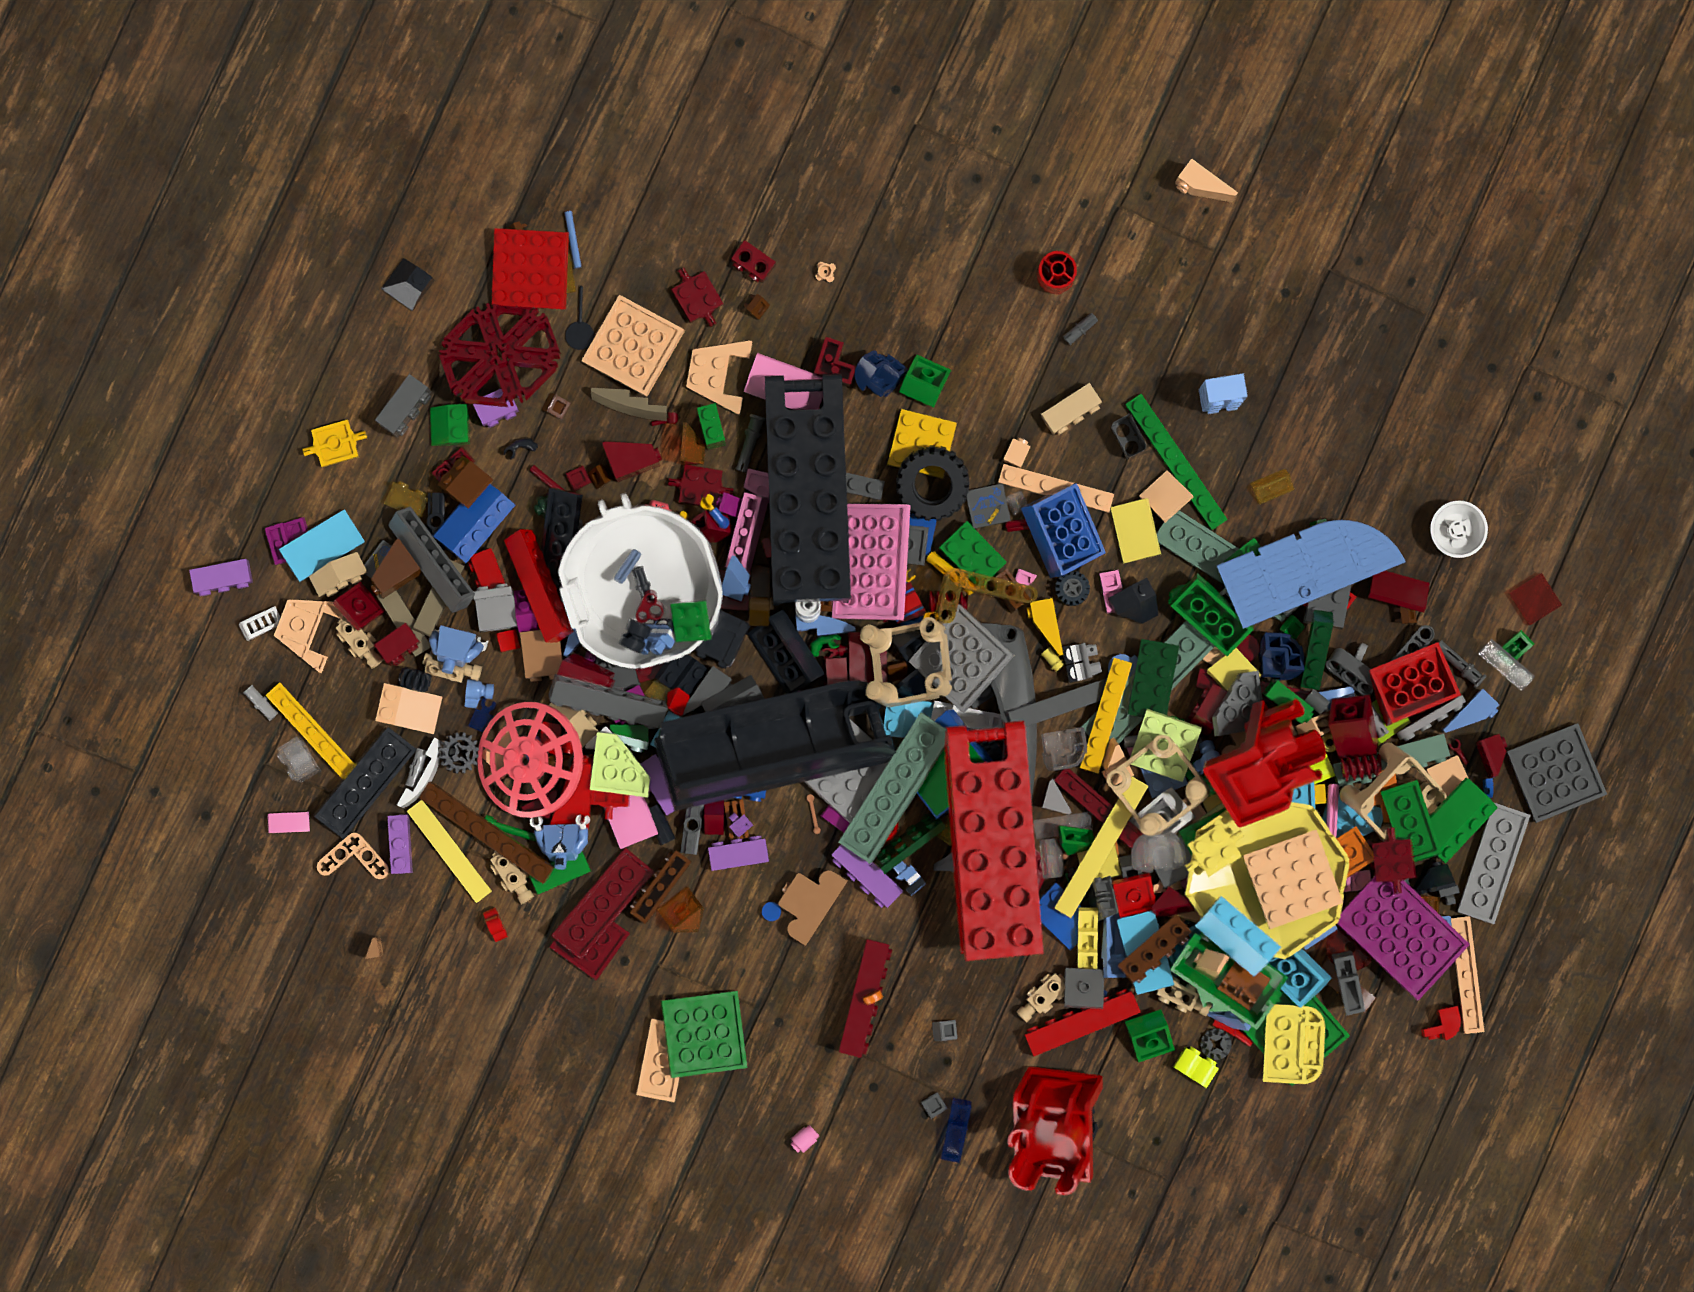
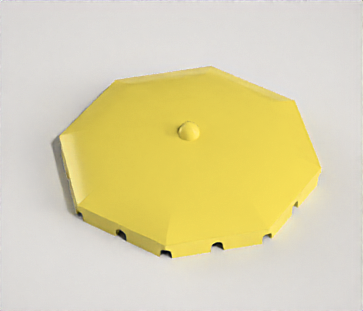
M1291 802V806L1286 811L1241 828L1235 824L1226 810L1196 831L1195 840L1221 823L1228 834L1233 835L1241 830L1245 836L1235 842L1236 848L1242 855L1238 860L1210 878L1199 866L1189 872L1185 895L1201 918L1214 902L1222 896L1281 946L1274 957L1282 959L1290 957L1338 923L1342 904L1269 929L1243 858L1246 854L1317 830L1343 901L1349 869V858L1313 806Z

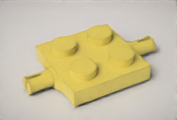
M1220 823L1188 844L1193 853L1194 860L1186 864L1185 867L1190 872L1199 866L1210 878L1242 857L1236 848L1235 842L1245 837L1244 834L1239 830L1230 835Z

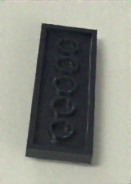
M549 488L541 551L545 563L550 570L551 578L557 587L560 600L564 604L560 593L562 583L559 576V567L567 547L578 533L583 495L558 488Z
M386 725L313 816L344 839L417 749Z

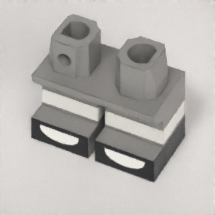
M1083 643L1062 647L1064 663L1067 665L1066 672L1069 684L1092 678V675L1102 672L1100 662L1090 664L1088 659L1090 656L1098 655L1096 645H1085Z

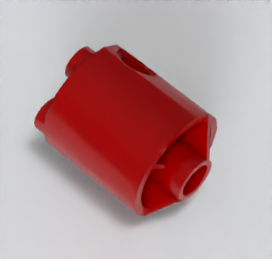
M1053 251L1045 255L1037 271L1039 285L1051 294L1059 295L1066 292L1072 286L1077 274L1075 260L1063 251ZM1058 269H1061L1059 274H1056V271Z

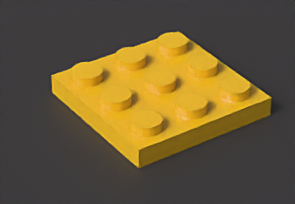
M901 409L887 465L900 468L903 460L911 452H915L923 446L924 448L929 447V445H935V447L939 448L943 446L946 447V450L950 451L957 423ZM927 466L918 473L943 479L945 470L938 466Z

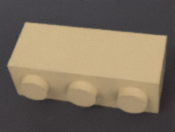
M1089 383L1042 413L1041 418L1053 435L1056 433L1061 435L1068 430L1067 426L1071 423L1076 425L1084 420L1083 416L1088 412L1093 414L1098 411L1102 401Z

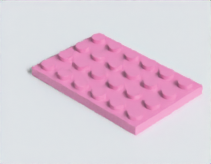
M847 504L851 600H849V603L833 601L832 618L904 620L910 505Z

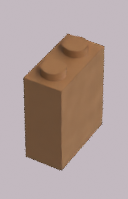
M541 630L520 632L525 678L530 679V682L542 681V677H549L550 680H553L563 661L561 641L546 643Z

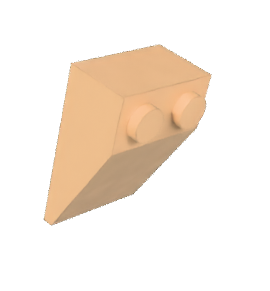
M1193 159L1190 160L1175 182L1178 185L1177 189L1184 194L1189 193L1190 195L1233 202L1238 194L1237 191Z
M384 683L376 721L434 734L442 697Z

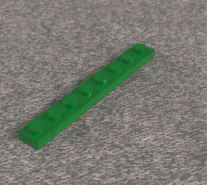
M1140 394L1125 404L1173 476L1193 495L1191 502L1212 531L1228 519L1143 395Z

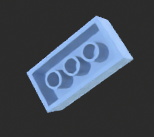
M1244 374L1205 380L1199 388L1202 412L1207 411L1208 414H1214L1226 408V411L1237 410L1247 398Z

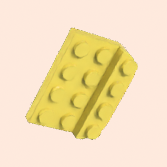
M1275 1004L1266 1016L1263 1082L1307 1084L1319 1078L1323 1071L1325 1020L1320 1011L1310 1006H1303L1301 1008L1295 1005Z

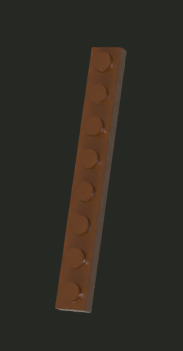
M428 782L419 797L421 800L542 884L546 883L555 868L553 865L433 782Z

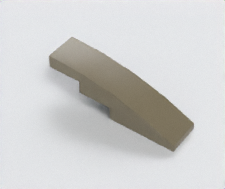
M591 388L592 400L608 408L645 419L667 421V406L649 405L648 398L630 397V390Z
M450 560L458 572L462 574L464 566ZM433 586L413 626V630L429 637L446 608L445 602Z
M397 590L384 599L377 595L395 626L399 628L404 623H407L421 642L418 644L419 648L413 652L415 657L429 649L431 646L426 636L413 630L416 620Z

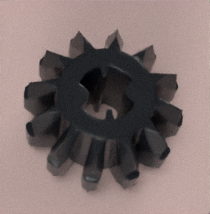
M405 667L399 673L398 684L406 689L423 693L428 691L432 676L424 671Z

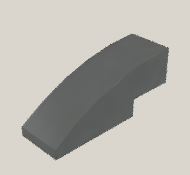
M1351 950L1332 954L1346 1016L1365 1012L1359 977Z

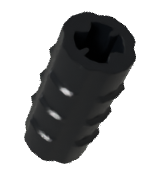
M660 804L649 808L659 833L656 835L660 846L676 839Z

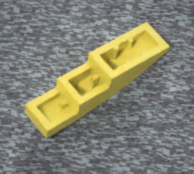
M1078 907L1077 969H1097L1098 908Z

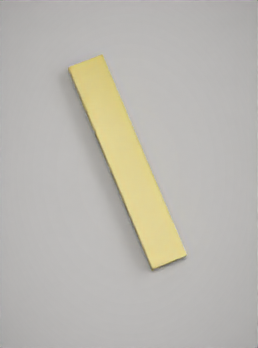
M421 800L407 811L474 901L478 903L491 893L492 890L426 803Z

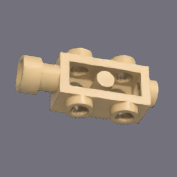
M345 617L338 622L339 625L336 627L338 633L336 635L343 643L346 641L351 646L348 650L355 658L357 656L361 659L365 657L371 669L378 666L384 660L379 653L377 654L373 650L376 639L370 632L366 634L363 629L357 631ZM347 626L352 627V631L349 633L346 632ZM362 640L364 646L358 647V642Z
M432 650L430 654H425L423 664L426 665L425 673L461 683L464 676L479 681L482 666H471L465 663L464 667L455 666L453 674H446L442 672L443 662L437 661V656L433 654Z
M498 852L492 854L494 858L491 859L493 864L490 867L495 875L499 874L503 879L500 883L505 891L510 890L511 893L515 891L521 905L534 897L533 893L525 886L528 883L526 880L529 877L528 874ZM502 859L507 861L505 866L500 865ZM513 875L517 876V881L514 883L510 881Z
M1048 973L1041 980L1043 984L1039 988L1034 986L1027 993L1029 996L1026 999L1028 1003L1016 1011L1026 1023L1036 1011L1039 1014L1041 1012L1045 1014L1053 1007L1051 1003L1056 998L1059 1001L1064 997L1065 978L1061 974L1057 976L1055 973L1053 975ZM1053 983H1056L1058 985V989L1056 991L1052 990L1051 985ZM1039 996H1042L1044 998V1002L1042 1004H1039L1037 1002V998Z
M1173 976L1174 985L1170 986L1172 988L1171 993H1166L1165 988L1157 990L1158 1000L1166 1004L1172 1002L1177 1005L1176 1009L1184 1013L1187 1010L1192 1011L1194 1008L1199 1011V1014L1206 1017L1212 1006L1211 1002H1207V1006L1203 1007L1201 999L1198 998L1199 994L1196 993L1197 988L1189 984L1184 987L1179 984L1180 980ZM1183 995H1188L1189 1001L1184 1002L1182 1000Z

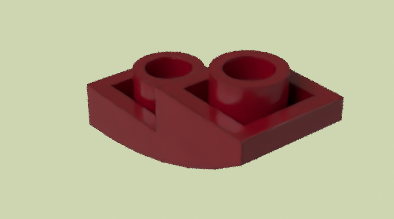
M461 447L448 460H445L436 468L432 474L440 482L442 476L448 473L455 461L462 456L473 463L475 460L464 447Z

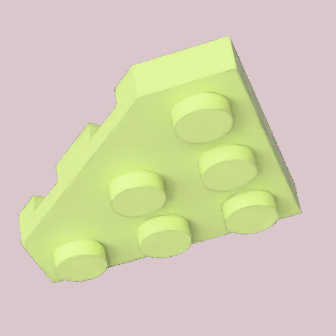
M597 732L590 790L648 797L651 777L617 734Z

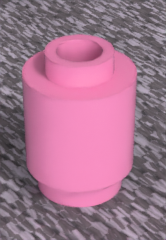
M810 1125L806 1128L804 1126L791 1138L793 1141L791 1145L797 1152L802 1151L804 1153L817 1141L816 1139L819 1135Z

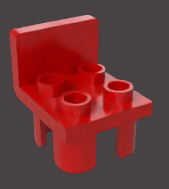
M1298 699L1268 709L1264 700L1252 704L1250 719L1248 722H1245V742L1241 743L1240 748L1205 761L1203 772L1235 824L1240 828L1286 811L1291 806L1294 789L1322 779L1323 773L1320 769L1313 771L1310 767L1326 758L1325 745L1317 730H1310L1295 737L1292 734L1291 720L1303 716L1305 711Z
M1038 1067L1027 1068L1014 1093V1128L1008 1138V1146H1015V1157L1009 1167V1177L1016 1187L1023 1190H1033L1041 1176L1058 1178L1055 1193L1069 1195L1076 1190L1079 1182H1091L1093 1178L1092 1109L1103 1089V1077L1101 1075Z

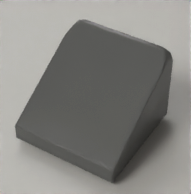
M956 1020L932 1023L934 1041L957 1039Z

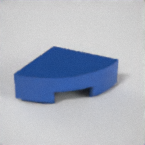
M1493 778L1483 780V790L1489 798L1493 797Z

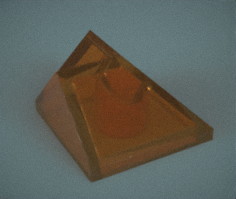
M683 422L681 464H704L706 446L689 424Z
M687 886L660 907L658 912L674 933L699 932L704 907Z

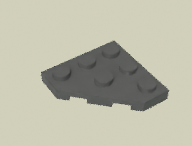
M1259 671L1239 673L1212 716L1215 736L1245 732V722H1248L1250 719L1252 704L1263 700Z

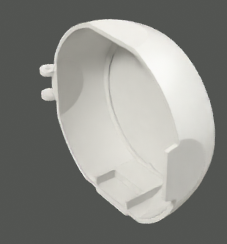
M624 493L621 494L623 506L608 510L604 500L598 501L602 515L586 524L570 542L559 567V576L562 583L560 593L571 628H576L579 641L586 649L609 663L621 667L642 669L681 658L692 652L702 641H675L672 648L664 649L661 655H655L651 651L648 655H643L618 643L622 634L627 632L625 627L629 619L636 620V610L642 600L639 591L636 590L635 586L637 584L632 571L624 583L620 584L614 580L616 573L630 552L636 549L641 553V557L634 568L638 566L644 567L647 581L651 583L650 590L656 591L657 600L664 606V613L661 619H671L673 621L672 603L706 601L711 630L721 606L722 584L712 548L706 537L697 527L687 519L667 509L650 505L632 506L627 494ZM652 606L650 611L658 614L661 609L659 606ZM640 612L639 615L643 617L646 613Z

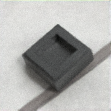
M938 1092L921 1102L931 1119L948 1109Z

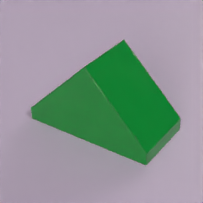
M1520 630L1496 653L1510 666L1528 651L1534 643Z
M1066 826L1058 827L1060 842L1067 855L1087 851L1094 842L1092 830Z

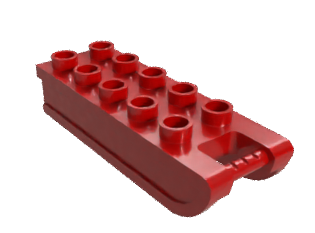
M1024 721L1004 722L1003 727L967 730L966 726L946 727L944 747L960 953L964 954L966 961L1043 954ZM1004 739V759L976 763L970 761L968 742Z

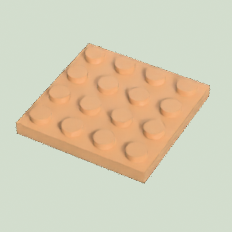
M619 295L581 361L647 397L685 330Z
M1317 830L1243 856L1269 929L1343 903Z

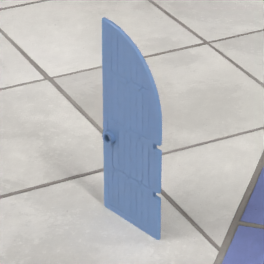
M1332 520L1299 531L1301 539L1296 540L1295 535L1292 534L1258 548L1260 555L1257 557L1251 551L1221 563L1216 567L1244 629L1403 564L1406 561L1397 546L1379 530L1356 521Z

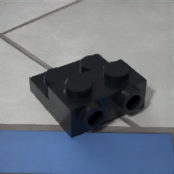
M686 654L681 658L665 662L655 678L669 689L680 688L691 697L695 692L696 685L706 677L708 668L689 654Z

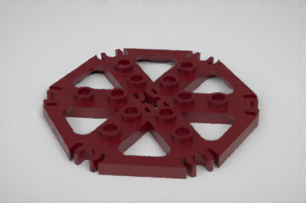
M486 303L487 309L485 311H481L478 306L476 308L478 314L476 315L473 308L443 338L442 346L447 349L439 350V357L451 392L454 393V396L463 393L460 395L461 401L470 404L508 407L507 401H509V404L514 406L513 400L515 398H518L523 403L522 395H524L527 401L557 371L558 363L552 360L560 359L561 353L548 317L545 313L537 316L539 314L538 308L493 304V309H491L490 304ZM502 314L522 316L503 336L498 317ZM477 324L480 326L485 343L459 340V338L470 326ZM537 331L545 332L549 342L548 349L523 347ZM497 348H499V351L502 353V361L500 357H498ZM454 361L477 362L459 381L455 379L451 367ZM514 366L541 369L542 374L529 387L525 388L521 386ZM496 373L503 392L502 396L499 398L478 396V390Z

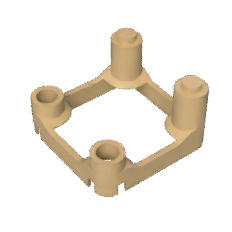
M931 617L924 618L919 623L895 628L878 629L873 625L864 626L860 632V638L870 647L875 680L866 687L868 698L885 707H895L940 698L939 696L941 695L947 696L952 690V686L949 684L952 678L947 634L944 633V630H946L945 626ZM934 623L933 631L927 633L926 628ZM920 630L921 636L927 642L940 641L943 671L930 674L925 681L926 694L898 699L896 687L891 683H883L880 653L885 652L890 647L892 635ZM939 678V679H940V685H939V687H937L936 689H933V688H932V683H933V681H934L935 679Z
M1166 735L1157 736L1146 747L1111 771L1107 776L1108 785L1136 819L1141 831L1148 836H1157L1206 800L1210 794L1207 783L1172 738ZM1165 738L1168 740L1169 746L1166 750L1161 751L1157 743L1160 739ZM1150 749L1160 758H1168L1177 752L1195 776L1186 786V796L1191 805L1169 822H1166L1157 813H1148L1140 818L1122 794L1131 784V775L1125 767L1131 765ZM1115 774L1122 776L1123 781L1118 786H1115L1112 782Z
M1385 743L1381 746L1379 750L1380 757L1388 765L1369 787L1360 791L1353 785H1346L1340 791L1341 801L1354 809L1379 835V839L1383 842L1388 840L1387 828H1392V825L1385 824L1379 829L1367 814L1374 806V796L1395 773L1403 774L1414 766L1428 781L1422 783L1420 789L1429 816L1436 810L1437 805L1447 798V795L1442 791L1443 789L1416 759L1392 743Z

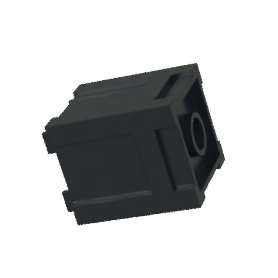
M719 610L717 619L710 630L711 639L703 640L695 648L696 652H698V657L705 660L707 656L718 661L719 667L726 669L728 666L731 668L750 628L749 623Z

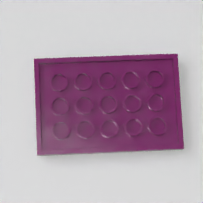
M1375 875L1341 911L1337 924L1418 1001L1466 950L1470 943L1405 881L1401 882L1402 893L1394 894L1393 883L1388 881L1378 883L1376 882Z

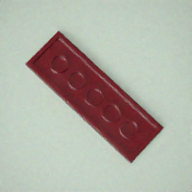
M625 847L553 932L551 937L581 961L653 876L655 871Z

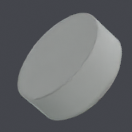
M1360 644L1355 659L1360 662L1362 661L1368 645Z

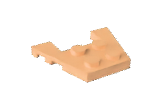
M752 341L693 349L686 388L740 415L743 397L723 393L729 357L750 359Z
M287 600L274 636L315 670L322 673L328 657L309 650L323 613L342 619L343 615L332 604L333 602Z

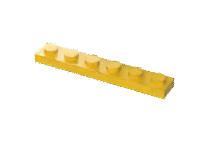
M1113 658L1080 765L1081 769L1099 773L1132 666L1130 662Z
M279 682L266 694L267 698L343 779L355 763Z

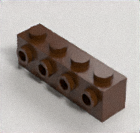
M678 851L670 852L664 860L667 862L663 868L659 867L653 875L654 881L651 884L647 883L641 891L644 893L640 900L636 898L630 906L632 909L630 913L645 924L648 923L692 863Z
M1176 914L1117 967L1132 984L1135 981L1139 984L1147 977L1145 973L1150 968L1154 971L1162 964L1160 960L1164 956L1169 958L1176 952L1174 947L1179 943L1184 945L1191 939L1189 934L1192 931Z

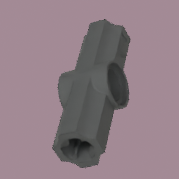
M704 805L686 809L680 853L697 855ZM690 820L698 822V828L694 831L689 830L687 827Z

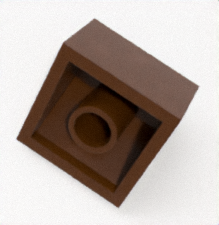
M462 456L455 461L449 472L442 476L441 481L437 485L452 499L469 509L493 479L472 461Z

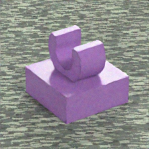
M734 812L729 817L733 822L730 828L738 838L753 826L745 815L739 818Z

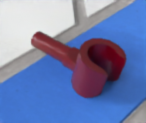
M669 412L667 421H652V426L676 424L678 422V414Z
M1455 739L1458 747L1453 748L1449 743V749L1456 752L1466 765L1469 762L1460 749L1461 743L1458 739Z

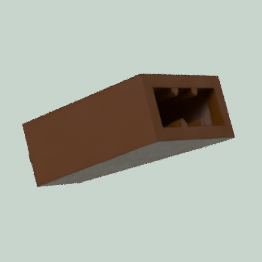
M399 538L394 542L371 578V589L376 596L380 595L382 599L421 575L420 567Z

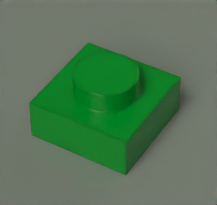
M1290 615L1281 626L1280 631L1291 635V638L1295 640L1305 626L1295 616Z

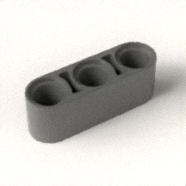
M1428 625L1419 627L1391 661L1410 654L1408 651L1409 644H1414L1417 647V651L1427 647L1434 638L1433 628ZM1422 629L1429 632L1427 640L1422 639L1420 636Z
M1336 648L1326 662L1327 669L1360 694L1371 695L1374 692L1369 674L1371 669L1344 649Z

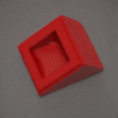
M516 629L496 633L502 653L520 648Z
M680 688L669 691L667 693V708L679 717L682 716L688 703L689 695Z

